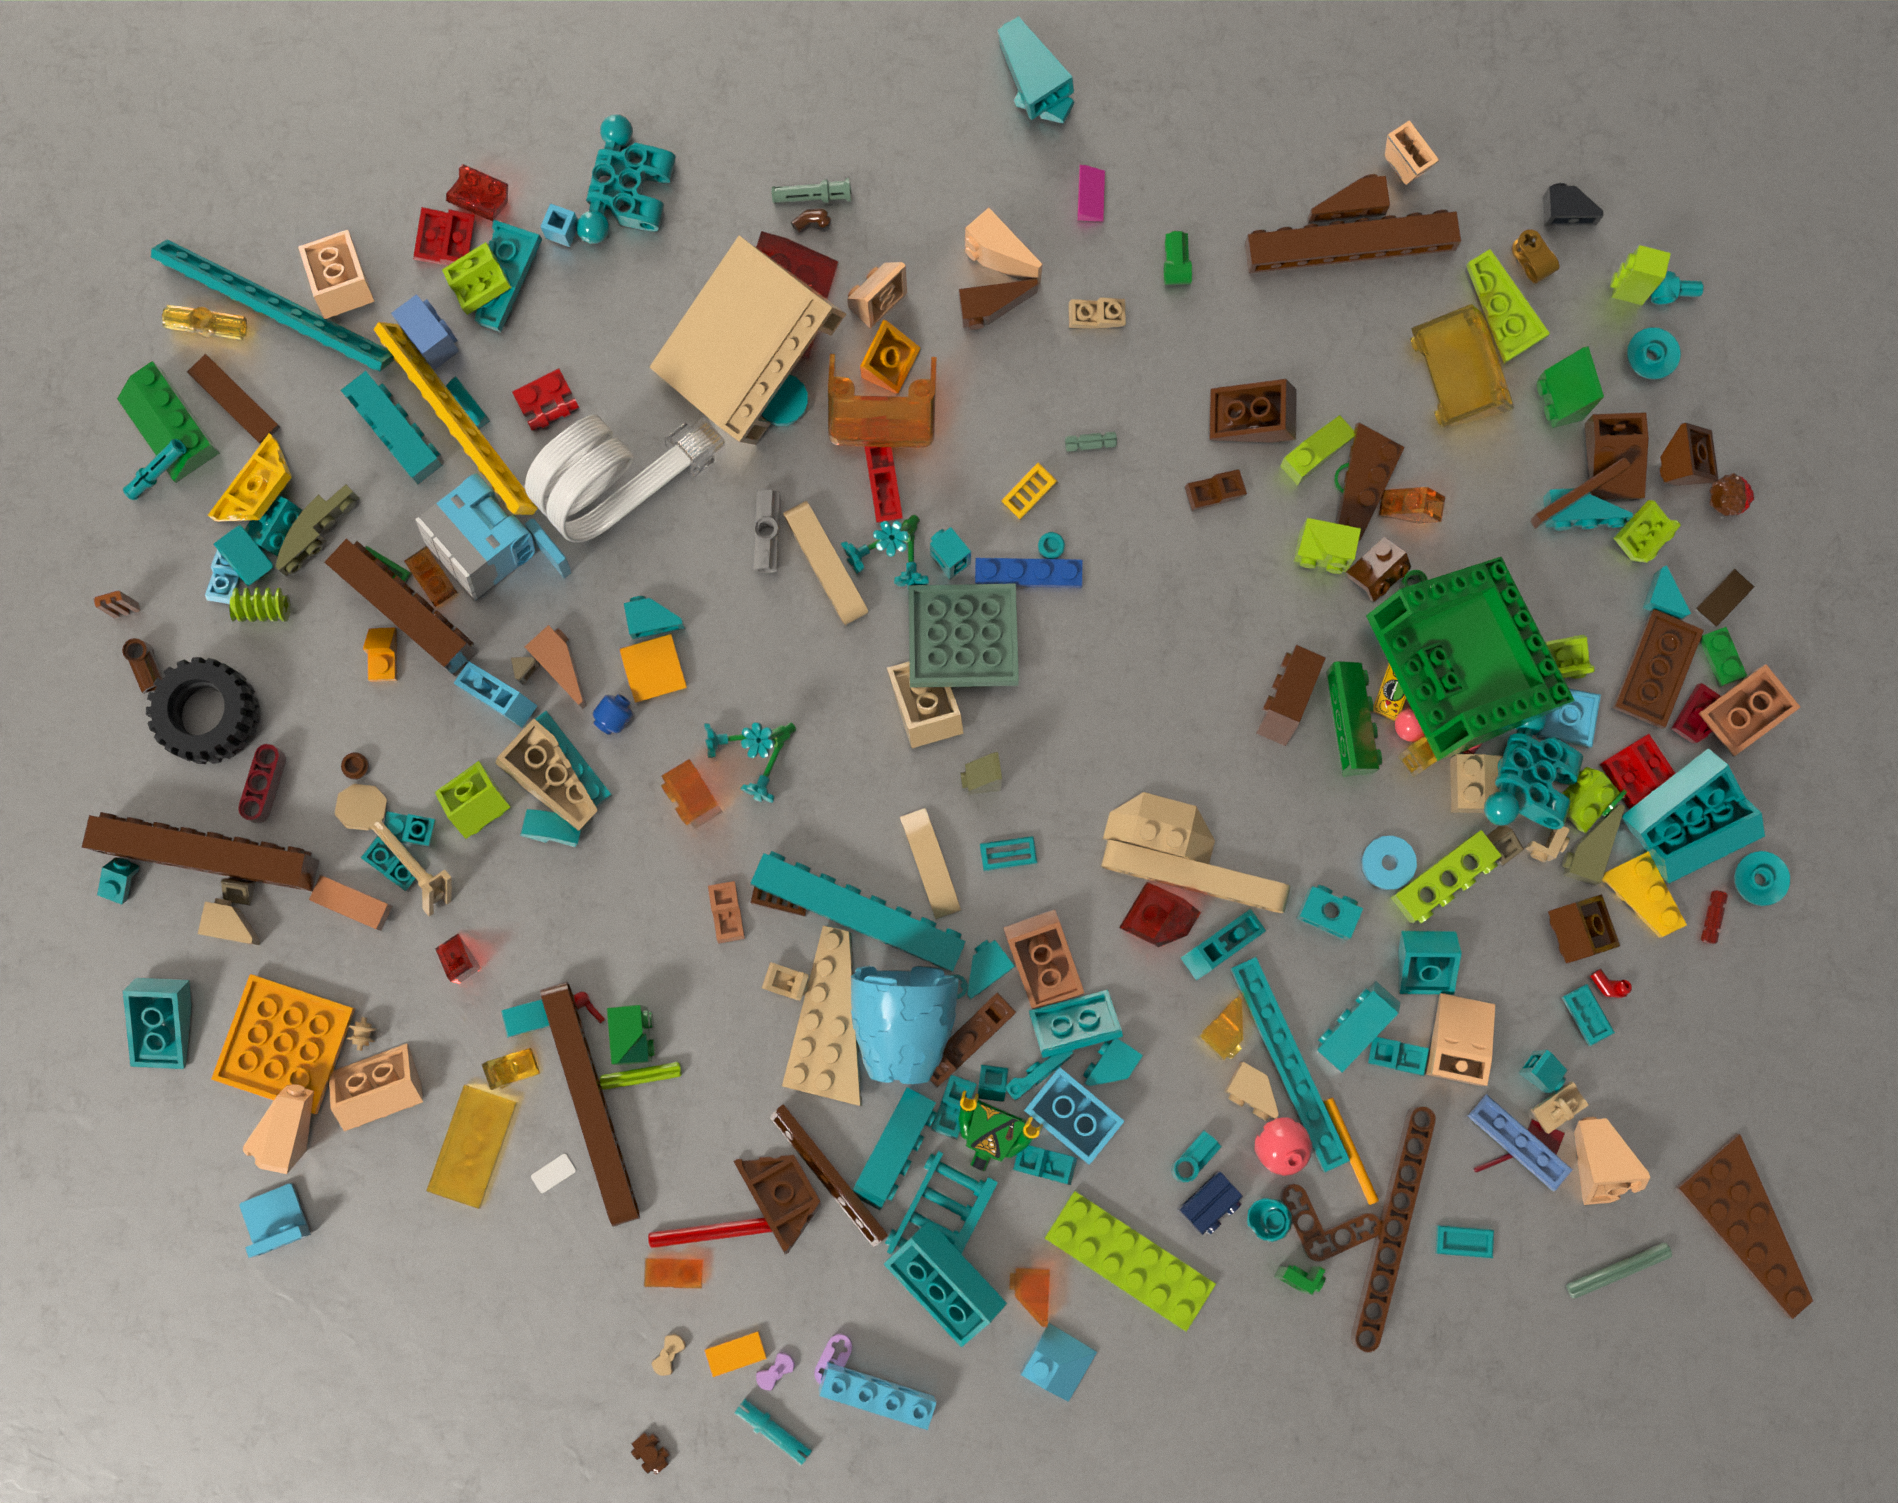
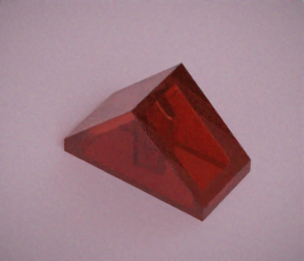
M456 934L435 948L450 982L459 984L482 969L459 934Z

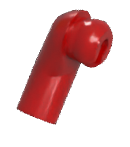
M1601 968L1590 975V978L1606 997L1623 998L1632 991V985L1628 980H1609Z

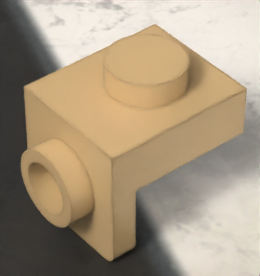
M1565 826L1561 829H1552L1545 846L1532 841L1527 844L1525 849L1530 851V855L1539 861H1551L1557 857L1559 851L1563 852L1566 849L1570 840L1567 837L1570 829Z
M770 962L762 989L800 1001L807 992L809 975Z

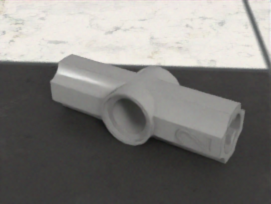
M769 489L757 491L753 570L761 573L777 572L778 540L780 537L779 491ZM766 526L772 527L774 531L770 536L765 537L760 534L762 528Z

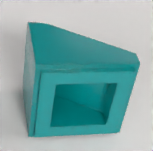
M981 1065L978 1099L1004 1102L1009 1068Z

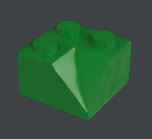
M643 1005L607 1008L611 1064L620 1066L652 1062V1056H656L655 1040L650 1039L649 1028L654 1027L653 1013L649 1012L648 1007Z

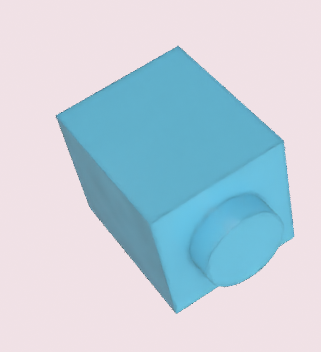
M550 203L541 224V229L546 239L570 247L577 232L576 223L578 219L575 212Z

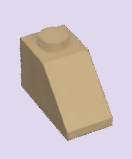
M215 898L214 903H204L198 934L260 945L259 937L242 911L231 906L232 901Z

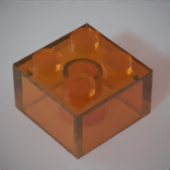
M690 759L661 776L665 782L661 787L672 803L677 801L679 806L675 810L686 826L691 824L696 829L723 813Z

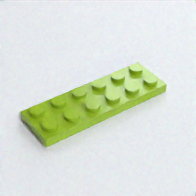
M1073 1191L1044 1237L1186 1332L1216 1283L1076 1191Z

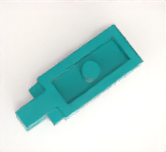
M1071 1050L1049 1056L1050 1058L1042 1064L1037 1061L1026 1070L1028 1075L1025 1078H1013L1005 1089L1017 1101L1074 1056V1051Z

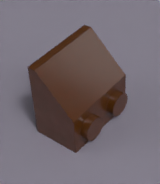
M1602 894L1548 911L1551 928L1555 931L1559 942V951L1564 957L1566 964L1620 947Z

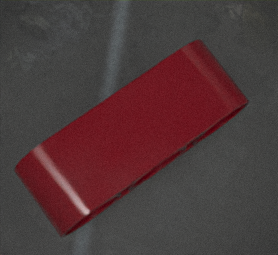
M263 744L256 749L239 802V814L242 818L253 823H262L268 819L286 764L285 753L271 744ZM274 751V761L266 764L267 754ZM266 777V787L262 790H259V780L261 778ZM258 803V813L255 816H251V806Z

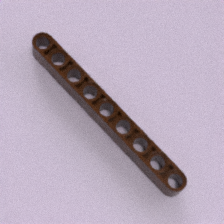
M568 981L541 989L540 994L609 1221L612 1227L640 1219L638 1204L571 987Z
M1413 1107L1407 1112L1380 1217V1231L1374 1240L1351 1332L1352 1343L1356 1348L1364 1352L1375 1351L1381 1342L1436 1123L1435 1114L1428 1107ZM1419 1111H1422L1427 1117V1122L1423 1127H1419L1415 1123V1115ZM1413 1138L1417 1139L1420 1144V1149L1416 1154H1412L1408 1150V1143ZM1407 1165L1413 1170V1177L1409 1181H1405L1401 1177V1170ZM1398 1193H1403L1406 1197V1204L1403 1208L1399 1209L1394 1204V1198ZM1392 1220H1396L1400 1226L1399 1232L1394 1236H1391L1387 1231V1225ZM1388 1247L1392 1250L1393 1257L1388 1263H1383L1380 1253L1384 1248ZM1383 1275L1386 1285L1382 1290L1378 1291L1374 1288L1373 1281L1377 1276ZM1371 1303H1376L1379 1307V1313L1374 1318H1369L1366 1314L1367 1306ZM1364 1331H1370L1372 1335L1371 1342L1366 1346H1362L1359 1341L1360 1334Z

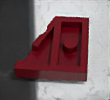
M1703 683L1697 684L1671 730L1692 744L1708 737L1713 731L1699 713L1721 696Z

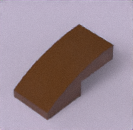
M1239 469L1215 474L1212 478L1187 483L1184 486L1192 511L1222 504L1247 494Z

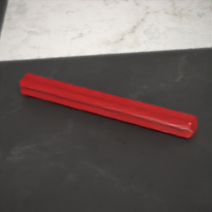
M765 1218L651 1232L648 1234V1242L651 1248L769 1233L772 1230Z

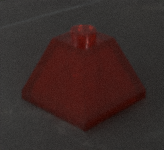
M1146 882L1119 928L1147 943L1161 947L1187 936L1201 912L1184 898Z

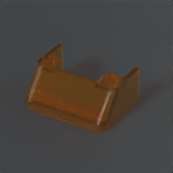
M830 354L828 377V437L830 441L839 446L925 448L931 445L935 438L937 357H931V378L918 379L912 382L909 386L908 397L855 395L854 383L850 379L837 377L835 354Z

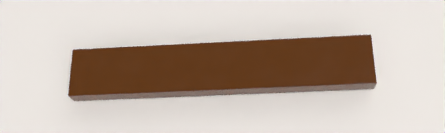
M782 1104L770 1116L773 1123L869 1243L875 1247L889 1235L785 1105Z

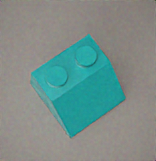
M1401 931L1398 949L1399 994H1455L1462 954L1456 931Z

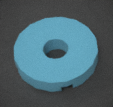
M1382 836L1373 840L1367 846L1361 858L1362 871L1366 879L1383 890H1396L1406 885L1414 877L1417 868L1416 855L1412 847L1404 839L1396 836ZM1384 856H1392L1395 859L1396 867L1394 870H1386L1383 867L1382 859Z

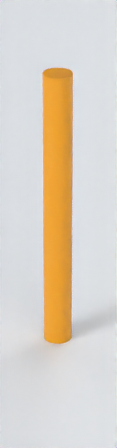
M1334 1098L1323 1101L1350 1159L1351 1166L1368 1204L1371 1205L1378 1202L1377 1194Z

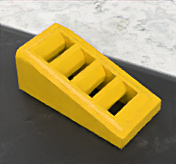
M1037 463L1001 502L1021 520L1059 481L1040 463ZM1037 474L1048 482L1045 486L1035 478ZM1029 481L1040 490L1037 494L1027 485ZM1022 488L1032 497L1030 502L1019 492ZM1014 496L1025 505L1023 509L1011 500Z

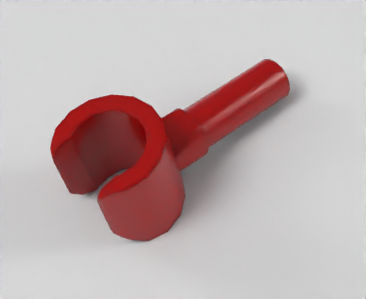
M581 991L573 995L577 1009L585 1006L599 1023L605 1020L591 1003L586 992Z

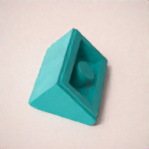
M456 376L452 378L446 385L447 389L477 428H482L490 422L489 418Z
M241 525L232 529L213 544L247 586H250L274 568L272 562Z

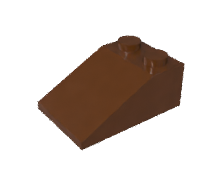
M1287 379L1211 388L1210 440L1266 443L1296 440L1297 389Z

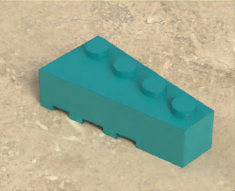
M364 371L340 390L417 485L443 466L437 459L441 456L439 451L432 443L428 445L424 443L421 438L425 434L416 423L410 425L405 418L409 416L399 403L394 406L389 400L393 396L383 383L378 386L367 371Z
M1708 748L1622 815V818L1630 832L1648 849H1652L1678 835L1682 827L1686 825L1694 826L1702 822V816L1712 811L1717 814L1726 809V803L1732 800L1739 802L1746 797L1729 765Z
M908 1087L905 1089L854 1186L853 1192L861 1201L881 1211L886 1199L892 1201L899 1188L895 1184L899 1174L905 1176L912 1163L908 1159L911 1151L917 1152L925 1138L920 1135L924 1126L926 1125L930 1128L937 1115V1112L933 1111L936 1104L935 1101Z

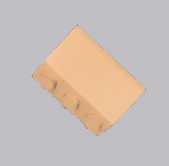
M408 1044L336 1069L329 1078L331 1110L344 1131L360 1127L363 1124L423 1102L422 1084Z

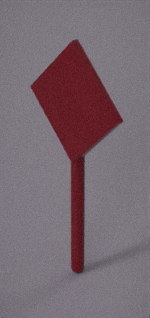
M1531 1119L1527 1130L1557 1155L1565 1133L1555 1129L1548 1134L1538 1121ZM1510 1153L1475 1167L1474 1172L1477 1173L1509 1160L1513 1156Z

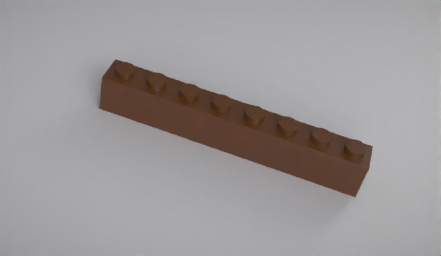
M1442 209L1426 215L1415 212L1406 217L1396 218L1395 215H1388L1380 220L1372 221L1369 218H1362L1354 223L1344 224L1343 221H1335L1327 226L1309 224L1299 229L1282 227L1272 232L1256 230L1247 235L1245 250L1249 273L1456 251L1461 243L1457 211L1448 212V210Z

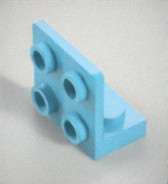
M292 1183L239 1204L252 1241V1245L245 1247L249 1258L263 1255L311 1235Z

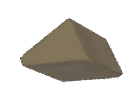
M1506 825L1498 826L1487 835L1488 839L1502 855L1497 859L1502 866L1524 850L1513 829Z

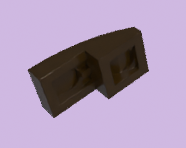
M1734 568L1696 609L1717 627L1755 586Z

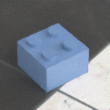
M416 294L391 314L433 370H435L459 352L454 344L458 340L446 322L436 313L437 311L427 299L422 302Z

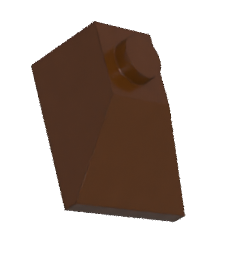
M1689 423L1681 424L1660 456V475L1664 483L1681 486L1716 482L1719 478L1712 430Z

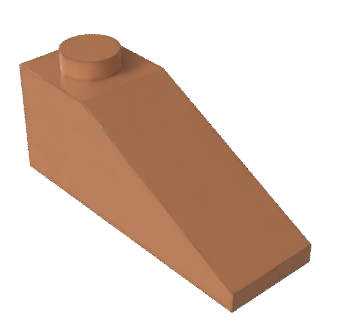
M548 625L525 648L573 700L584 709L587 706L571 649L566 644L569 639L559 628L554 631Z

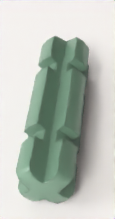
M1114 431L1105 432V435L1091 433L1081 434L1080 437H1076V435L1065 437V448L1067 451H1077V448H1081V450L1099 449L1102 446L1110 448L1117 445V435Z

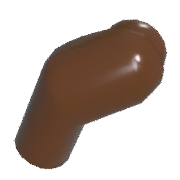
M807 209L792 220L791 225L797 232H800L807 225L817 222L819 227L824 228L831 223V218L825 209Z

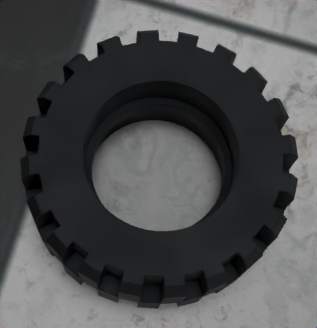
M193 657L191 662L185 659L177 662L176 669L169 666L163 671L166 676L162 680L157 677L153 683L157 687L154 693L149 692L147 700L151 701V706L146 707V716L152 719L147 724L149 730L155 733L154 739L158 744L164 746L165 750L189 762L193 761L197 764L210 762L216 764L222 762V757L230 759L236 756L235 749L243 750L248 745L245 739L248 735L253 737L256 732L252 728L253 722H259L260 714L255 712V708L259 707V702L253 696L255 693L254 688L246 682L247 679L241 673L216 659L208 658L205 660L201 657ZM213 687L218 689L224 699V713L218 725L202 735H193L187 732L182 721V711L188 698L203 688Z

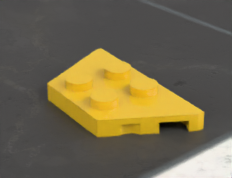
M271 434L266 436L209 512L208 516L216 522L260 520L292 477L276 438Z

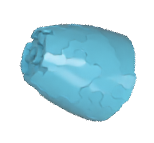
M874 966L856 968L855 974L851 975L853 1029H855L856 1039L863 1057V1064L870 1079L885 1083H893L894 1080H899L902 1084H920L930 1080L936 1067L941 1062L942 1054L954 1026L958 979L954 976L944 975V971L940 968L925 966L912 967L911 971H877Z

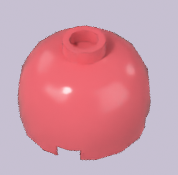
M1277 1118L1270 1121L1263 1127L1264 1131L1260 1137L1257 1135L1254 1150L1260 1162L1272 1173L1283 1176L1293 1175L1300 1172L1311 1158L1312 1142L1309 1134L1302 1124L1295 1122L1291 1118Z

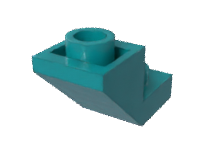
M387 811L384 825L401 843L430 846L436 819Z

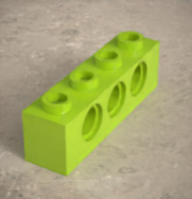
M1480 830L1390 898L1410 924L1417 920L1423 923L1434 914L1431 910L1435 906L1440 904L1444 907L1455 899L1453 893L1460 887L1465 891L1477 882L1474 878L1480 872L1486 875L1497 867L1496 860L1502 855L1484 832ZM1465 856L1473 858L1475 862L1473 870L1467 869L1464 866L1463 859ZM1444 872H1448L1453 876L1454 882L1452 886H1447L1443 883L1442 874ZM1422 888L1431 891L1432 900L1430 902H1425L1421 899L1420 891Z

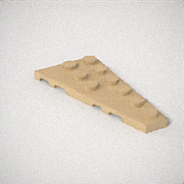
M823 926L782 1086L863 1107L860 1093L859 1045L851 1017L852 936L849 931Z

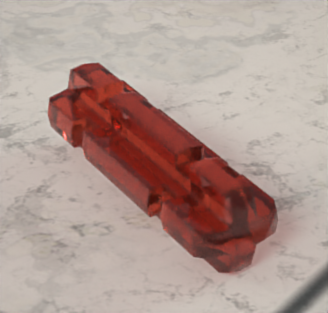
M1715 890L1711 893L1710 902L1712 904L1708 906L1704 923L1706 929L1703 930L1701 940L1708 944H1716L1718 942L1719 933L1717 931L1721 929L1725 911L1723 905L1727 903L1728 894L1723 891Z

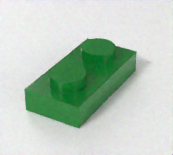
M1727 627L1702 635L1700 643L1719 687L1747 677Z

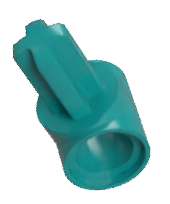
M1667 271L1665 279L1651 294V302L1654 304H1669L1675 302L1678 296L1700 297L1703 294L1704 285L1701 281L1680 280L1679 276H1676L1674 272Z

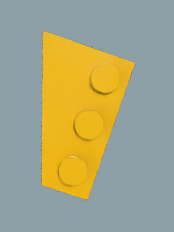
M1649 851L1604 873L1602 881L1606 882L1616 892L1615 894L1622 901H1625L1659 938L1687 925Z

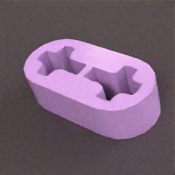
M842 1333L835 1334L828 1341L814 1372L815 1379L819 1384L823 1373L819 1370L821 1367L825 1368L827 1362L832 1361L835 1365L845 1366L853 1348L852 1341L847 1335ZM842 1339L845 1341L844 1346L848 1350L846 1352L841 1351L836 1359L832 1357L835 1351L832 1343H838Z

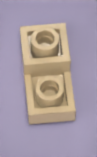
M1100 297L1097 301L1071 299L1069 302V328H1112L1126 325L1125 299Z

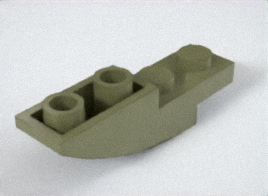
M347 484L327 501L318 494L291 526L283 541L275 566L286 577L289 574L296 573L302 567V562L309 556H314L321 551L326 540L320 533L332 528L336 523V519L341 514L348 513L355 507L356 501L360 498Z

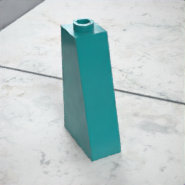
M1019 16L1012 21L1006 22L997 30L1001 50L1031 120L1074 93L1072 75Z

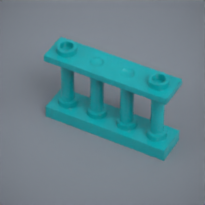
M938 1151L937 1155L931 1153L924 1166V1169L928 1170L913 1202L898 1231L892 1229L885 1242L889 1246L887 1253L892 1255L895 1247L900 1248L907 1241L901 1235L909 1221L922 1227L930 1220L914 1211L921 1196L961 1216L960 1220L964 1221L960 1232L957 1230L953 1232L932 1220L930 1221L962 1254L998 1182L990 1177H987L986 1181L981 1179L977 1181L941 1162L940 1159L943 1152ZM934 1171L974 1191L973 1195L977 1196L974 1205L964 1206L928 1187L927 1185Z

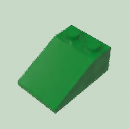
M1589 346L1581 348L1544 370L1538 378L1537 390L1539 395L1544 398L1545 417L1548 421H1551L1552 428L1583 421L1604 398Z

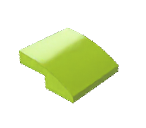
M487 242L442 269L448 285L455 292L459 304L466 315L512 288Z

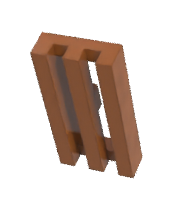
M119 590L93 598L95 607L114 619L120 617L119 612L123 615H129V609L135 613L140 611L139 603Z

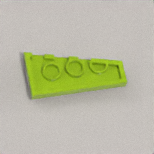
M1491 249L1468 262L1466 267L1504 364L1550 335Z

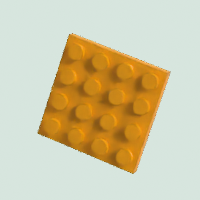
M250 974L211 1080L271 1100H275L277 1095L287 1085H301L305 1089L314 1091L311 1113L318 1114L355 1008Z

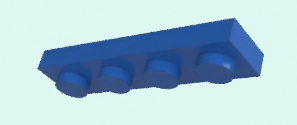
M976 558L975 584H1016V587L1082 588V560Z

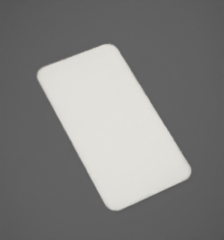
M562 1154L533 1173L531 1178L540 1193H545L574 1174L576 1169L568 1156Z

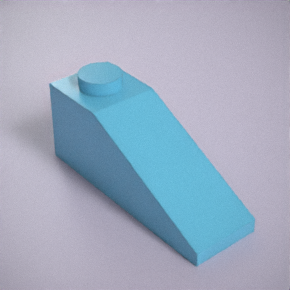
M469 661L454 681L455 685L521 728H523L537 707L535 703L523 694Z

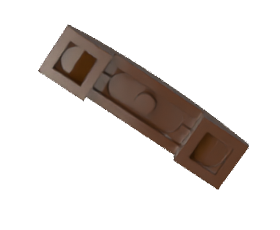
M998 992L948 1040L941 1062L930 1078V1081L937 1088L1017 1013Z

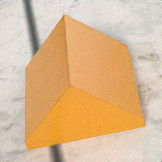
M883 320L860 365L861 378L891 392L899 393L921 347L887 320Z

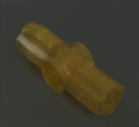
M168 304L163 308L162 326L165 329L197 333L205 338L216 336L242 341L247 333L248 327L245 316L213 312L205 307L194 309ZM204 319H209V322L205 326L200 327V324Z

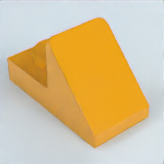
M369 628L363 645V650L368 654V680L370 682L397 681V628Z

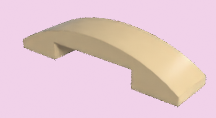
M926 808L901 816L900 819L935 920L961 911Z

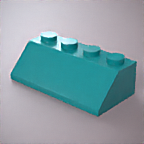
M1747 798L1739 802L1732 800L1725 804L1726 809L1717 814L1712 811L1702 816V822L1694 826L1686 825L1682 827L1678 835L1652 849H1648L1641 841L1640 843L1645 852L1649 851L1661 876L1670 884L1765 837L1762 812Z
M930 1220L884 1263V1266L961 1348L989 1325L1008 1304Z

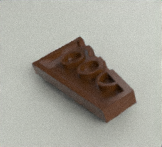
M1358 422L1355 424V437L1350 449V462L1348 471L1345 474V487L1343 496L1340 499L1336 524L1360 528V541L1405 447Z

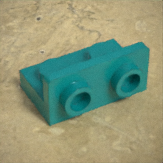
M278 495L260 520L249 521L245 531L258 546L278 556L286 535L303 510L288 499Z

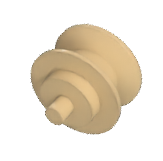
M362 1017L361 1022H355V1026L349 1025L354 1030L353 1036L347 1039L352 1040V1044L357 1045V1050L362 1051L363 1045L369 1046V1042H375L370 1038V1034L377 1029L372 1028V1024L367 1023V1018Z

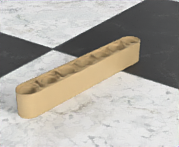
M1107 840L1101 867L1107 870L1277 913H1285L1291 887L1284 883L1114 840Z

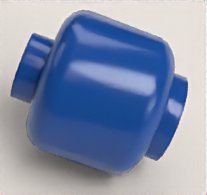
M617 694L616 697L605 695L592 713L595 719L594 725L608 735L620 733L633 716V712L629 707L631 702L621 694Z

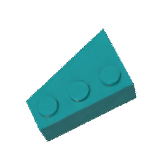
M1377 981L1369 989L1365 988L1355 999L1356 1003L1350 1010L1346 1008L1336 1019L1338 1024L1332 1030L1327 1028L1318 1038L1320 1044L1317 1051L1341 1073L1399 1014L1400 1002Z

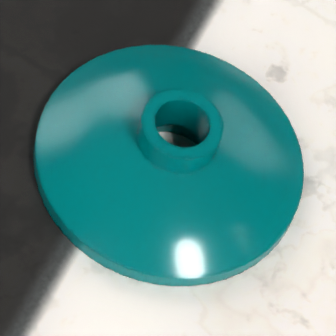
M1652 327L1637 332L1627 347V358L1630 366L1637 374L1644 378H1664L1670 375L1680 362L1681 351L1677 340L1672 334L1661 328ZM1647 353H1652L1655 356V360L1649 359Z
M1766 851L1750 853L1742 858L1735 870L1734 879L1738 892L1745 900L1754 905L1768 906L1775 904L1788 892L1790 886L1789 870L1783 860L1773 853ZM1756 875H1760L1763 878L1761 885L1756 883Z

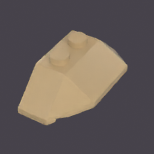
M1146 792L1141 793L1109 813L1103 836L1105 840L1119 841L1205 864L1210 862L1215 843L1197 806Z

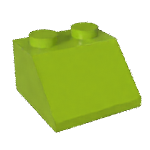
M477 761L435 791L448 819L465 839L480 832L485 825L501 817L506 810L511 808L505 796L480 761Z

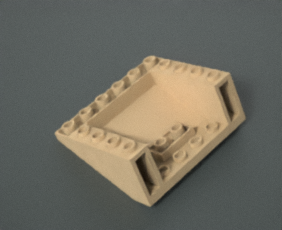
M738 236L660 350L650 368L737 441L756 445L771 424L761 417L763 411L817 333L821 331L832 336L846 316V313L746 239Z

